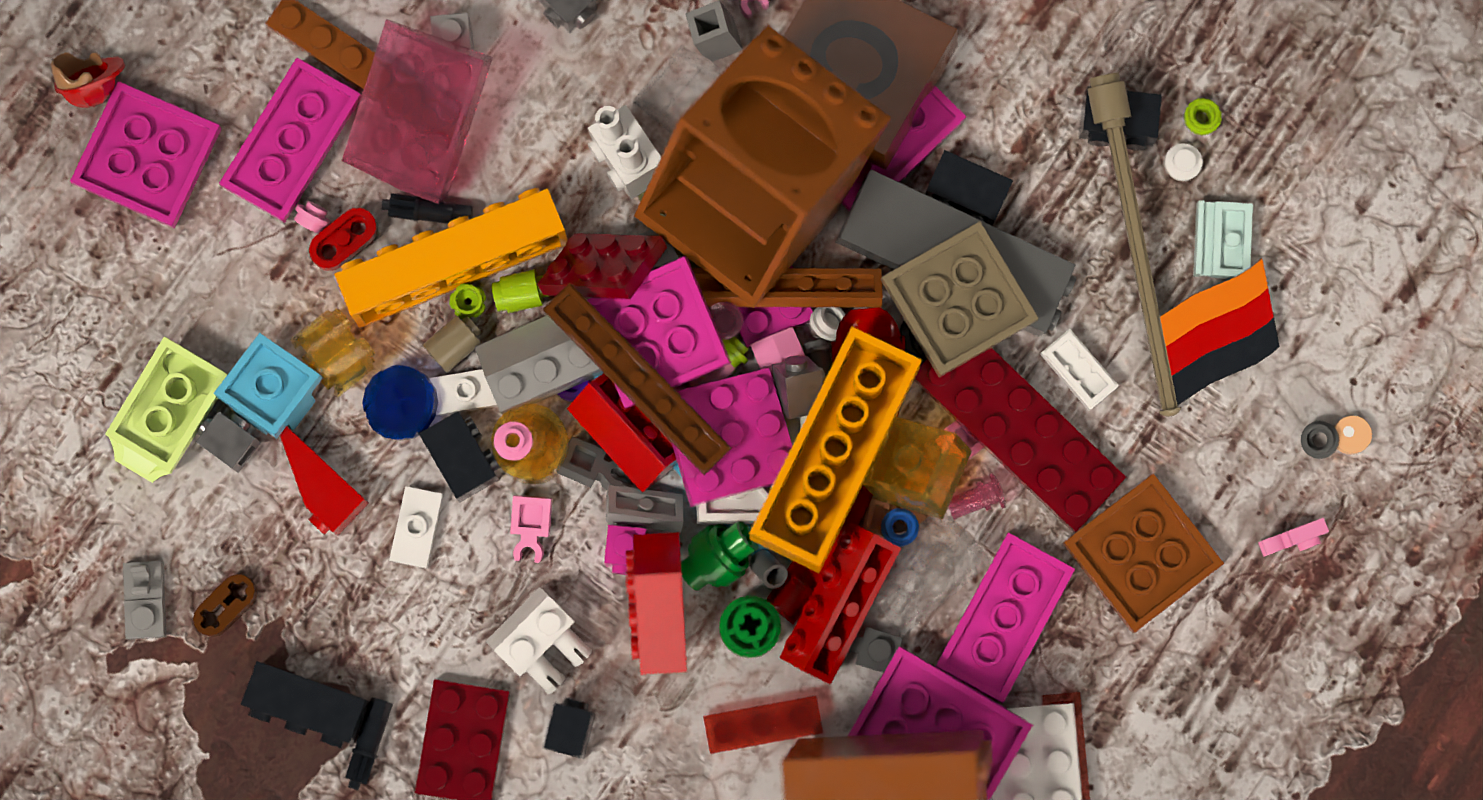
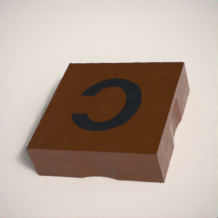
M804 0L784 34L785 38L891 117L889 124L867 160L884 170L889 166L910 130L919 105L933 90L958 47V29L899 0Z

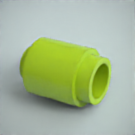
M532 269L502 276L500 281L491 283L497 311L507 310L509 314L543 306V298L549 297L548 295H543L537 285L543 275L538 276L536 270Z

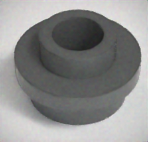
M1315 421L1304 428L1301 434V446L1306 454L1313 458H1328L1335 453L1339 446V434L1331 424L1324 421ZM1324 433L1327 437V443L1323 447H1317L1314 443V438L1317 434Z

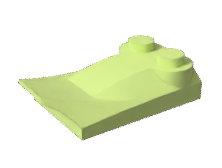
M163 337L105 433L112 443L114 460L152 483L164 475L171 474L197 434L201 424L205 421L216 401L219 400L214 395V392L228 373L169 338Z

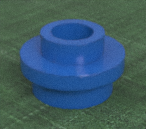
M893 509L884 516L881 522L883 538L898 547L912 543L919 532V523L916 516L907 509ZM896 521L904 522L907 526L906 533L902 535L896 534L892 528L893 523Z

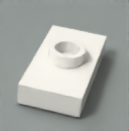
M1071 329L1067 330L1040 354L1088 411L1093 409L1119 386Z
M482 369L425 379L431 417L450 415L457 411L462 413L497 407Z
M405 486L389 561L428 569L443 494Z

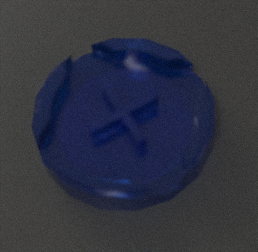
M395 365L390 366V368L384 371L381 370L372 377L365 388L362 404L366 417L369 420L367 422L375 432L385 438L404 441L418 437L420 432L430 427L436 417L438 398L436 388L427 375L417 368Z

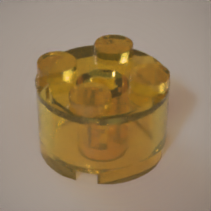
M338 308L332 312L329 310L324 311L290 338L295 349L301 345L306 351V354L301 358L307 366L322 376L320 382L328 390L334 386V396L337 398L374 370L373 363L375 360L373 356L376 355L363 337L356 340L349 330L351 323Z
M525 404L505 412L496 422L491 436L492 451L498 465L507 476L523 484H543L558 475L557 472L564 463L569 451V437L564 424L552 410L538 404ZM518 422L529 429L532 438L533 436L537 437L536 441L540 447L537 450L531 449L528 455L520 460L511 461L504 459L498 454L494 446V436L503 424ZM511 434L506 438V445L511 448L518 446L520 443V437L516 434Z

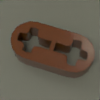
M240 574L231 575L225 579L195 610L193 622L197 631L210 637L220 636L226 632L255 602L258 592L253 580ZM234 583L240 586L246 583L248 587L244 592L247 598L244 601L237 598L228 605L226 601L234 593L231 586ZM223 606L225 610L217 617L220 625L217 628L213 626L205 628L203 626L206 622V618L203 616L206 611L215 613Z

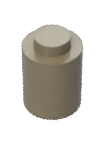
M456 315L422 346L439 366L448 373L469 355L476 346L481 344L477 337L482 332L468 316L461 320Z

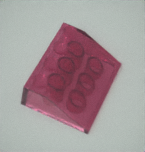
M386 19L342 161L389 185L437 204L447 199L493 57Z

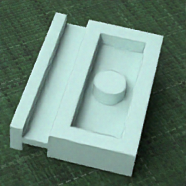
M1202 200L1196 203L1193 277L1209 276L1210 278L1231 279L1251 267L1253 204L1218 201L1204 202Z

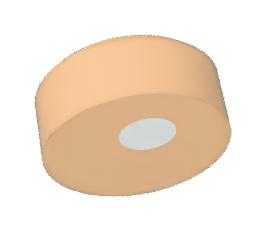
M1347 416L1338 421L1334 426L1339 434V446L1337 449L1342 453L1357 454L1369 446L1372 439V430L1363 418Z

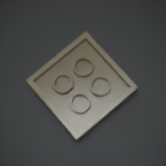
M980 221L881 278L883 285L938 377L945 375L1034 324L1039 319Z

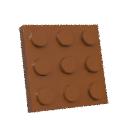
M1154 473L1062 543L1132 633L1137 632L1224 564Z

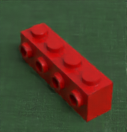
M849 522L845 531L839 537L837 546L827 566L822 570L820 579L810 599L805 603L802 614L791 635L787 638L779 658L831 685L901 548Z

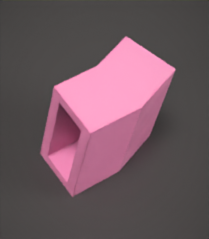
M793 327L750 344L760 369L769 368L772 379V364L784 362L786 358L799 355L806 357Z

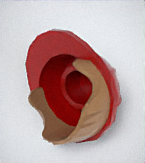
M68 52L62 53L51 62L55 80V91L62 94L74 106L82 108L95 107L98 104H102L112 94L115 87V77L124 70L125 62L120 57L101 58L97 52L92 53L85 60L77 58Z

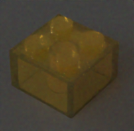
M896 417L863 486L879 501L943 520L972 450L957 433Z

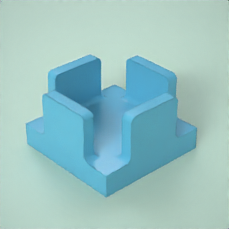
M259 333L215 390L214 395L230 406L240 418L265 435L269 433L277 439L286 426L294 430L313 406L315 399L312 392L322 380V376Z

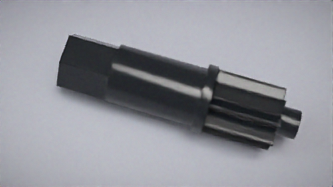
M391 193L389 199H382L381 210H388V217L414 220L415 222L422 220L448 224L450 221L462 216H468L469 219H472L473 206L424 199L421 196Z
M374 697L370 699L355 748H352L351 751L353 754L345 778L350 780L349 788L359 791L361 783L365 785L368 783L374 761L378 758L377 752L393 706L390 702Z

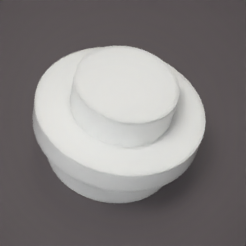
M1177 144L1165 156V169L1176 180H1191L1197 176L1202 168V156L1190 144Z
M817 307L811 313L810 323L818 336L825 340L834 341L836 340L839 323L845 316V313L840 307Z

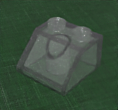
M680 45L633 99V103L672 134L679 118L716 80L723 70L708 58Z

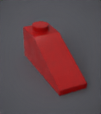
M286 426L280 434V438L304 505L313 514L308 520L324 535L330 530L338 536L369 502Z

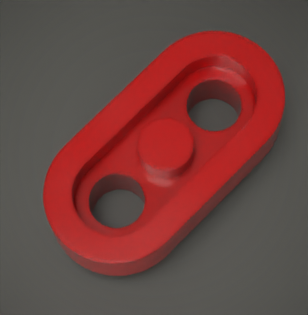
M363 208L347 210L312 239L309 246V254L312 261L322 270L333 271L339 269L373 242L378 231L375 218L369 211ZM358 223L366 226L364 233L356 235L352 231L354 225ZM327 247H335L336 254L332 258H325L323 256L324 250Z

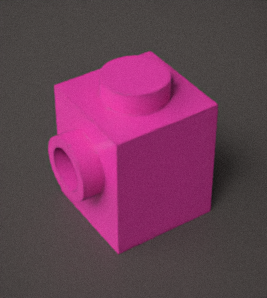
M608 525L604 564L606 567H612L613 574L626 575V550H633V535L647 534L646 528Z

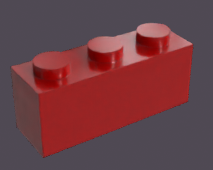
M605 373L589 382L568 406L567 410L578 423L592 436L604 452L611 457L642 493L661 480L677 463L672 442L636 405L624 408L615 384Z

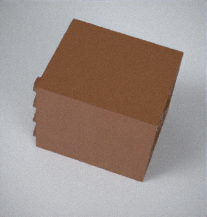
M767 24L679 118L634 217L755 308L836 215L889 124L891 117Z
M983 730L799 738L781 761L784 800H988L987 775H989L992 763L991 740H984Z

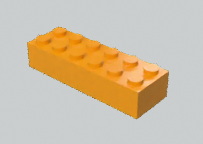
M539 188L529 189L519 194V200L507 205L504 202L494 203L484 208V214L472 219H469L468 216L456 218L447 224L448 228L435 234L433 230L424 231L412 237L413 242L400 248L397 244L389 245L376 252L377 257L364 262L362 258H358L341 266L342 271L334 273L351 317L361 328L454 291L463 283H474L564 247L567 242V236L548 188L542 191Z
M851 327L750 531V540L820 573L919 371L921 359Z

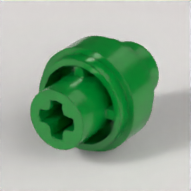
M737 521L729 528L721 524H716L715 526L708 525L694 535L691 543L688 545L689 556L681 561L682 578L692 589L699 591L708 584L716 588L721 586L728 587L744 576L749 566L748 556L759 548L758 543L750 540L751 529L744 522Z
M743 596L737 598L724 609L719 623L720 636L728 650L739 657L757 658L763 656L773 649L779 639L781 632L779 614L771 603L761 597ZM750 618L752 623L760 624L756 628L755 636H750L748 631L741 632L740 628L744 626V619Z

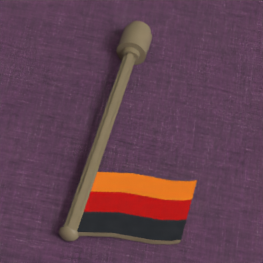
M1111 73L1090 78L1091 88L1087 90L1094 124L1102 123L1103 130L1107 131L1160 399L1161 410L1159 413L1162 416L1170 417L1180 412L1181 407H1178L1179 404L1213 382L1256 365L1271 355L1280 345L1262 258L1236 277L1195 293L1161 316L1159 315L1122 127L1125 126L1124 119L1131 117L1125 81L1120 80L1119 73Z

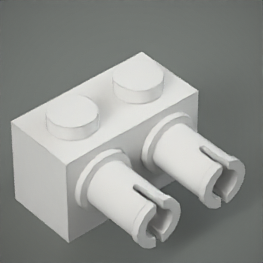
M626 105L618 110L612 106H604L595 115L596 123L588 127L592 142L588 143V147L599 163L605 160L611 170L607 172V175L616 190L619 192L624 189L632 200L646 191L661 156Z
M540 587L485 641L519 676L527 672L547 694L557 689L547 679V676H550L559 686L565 679V676L543 656V653L551 645H555L571 661L574 667L584 662L574 652L575 648L586 658L592 652V648L587 646L570 629L574 621Z

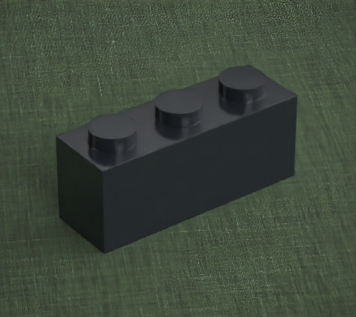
M256 661L240 705L250 708L248 713L250 717L270 723L272 716L286 721L284 729L306 736L307 730L310 729L322 734L321 742L342 749L344 742L354 744L369 700Z

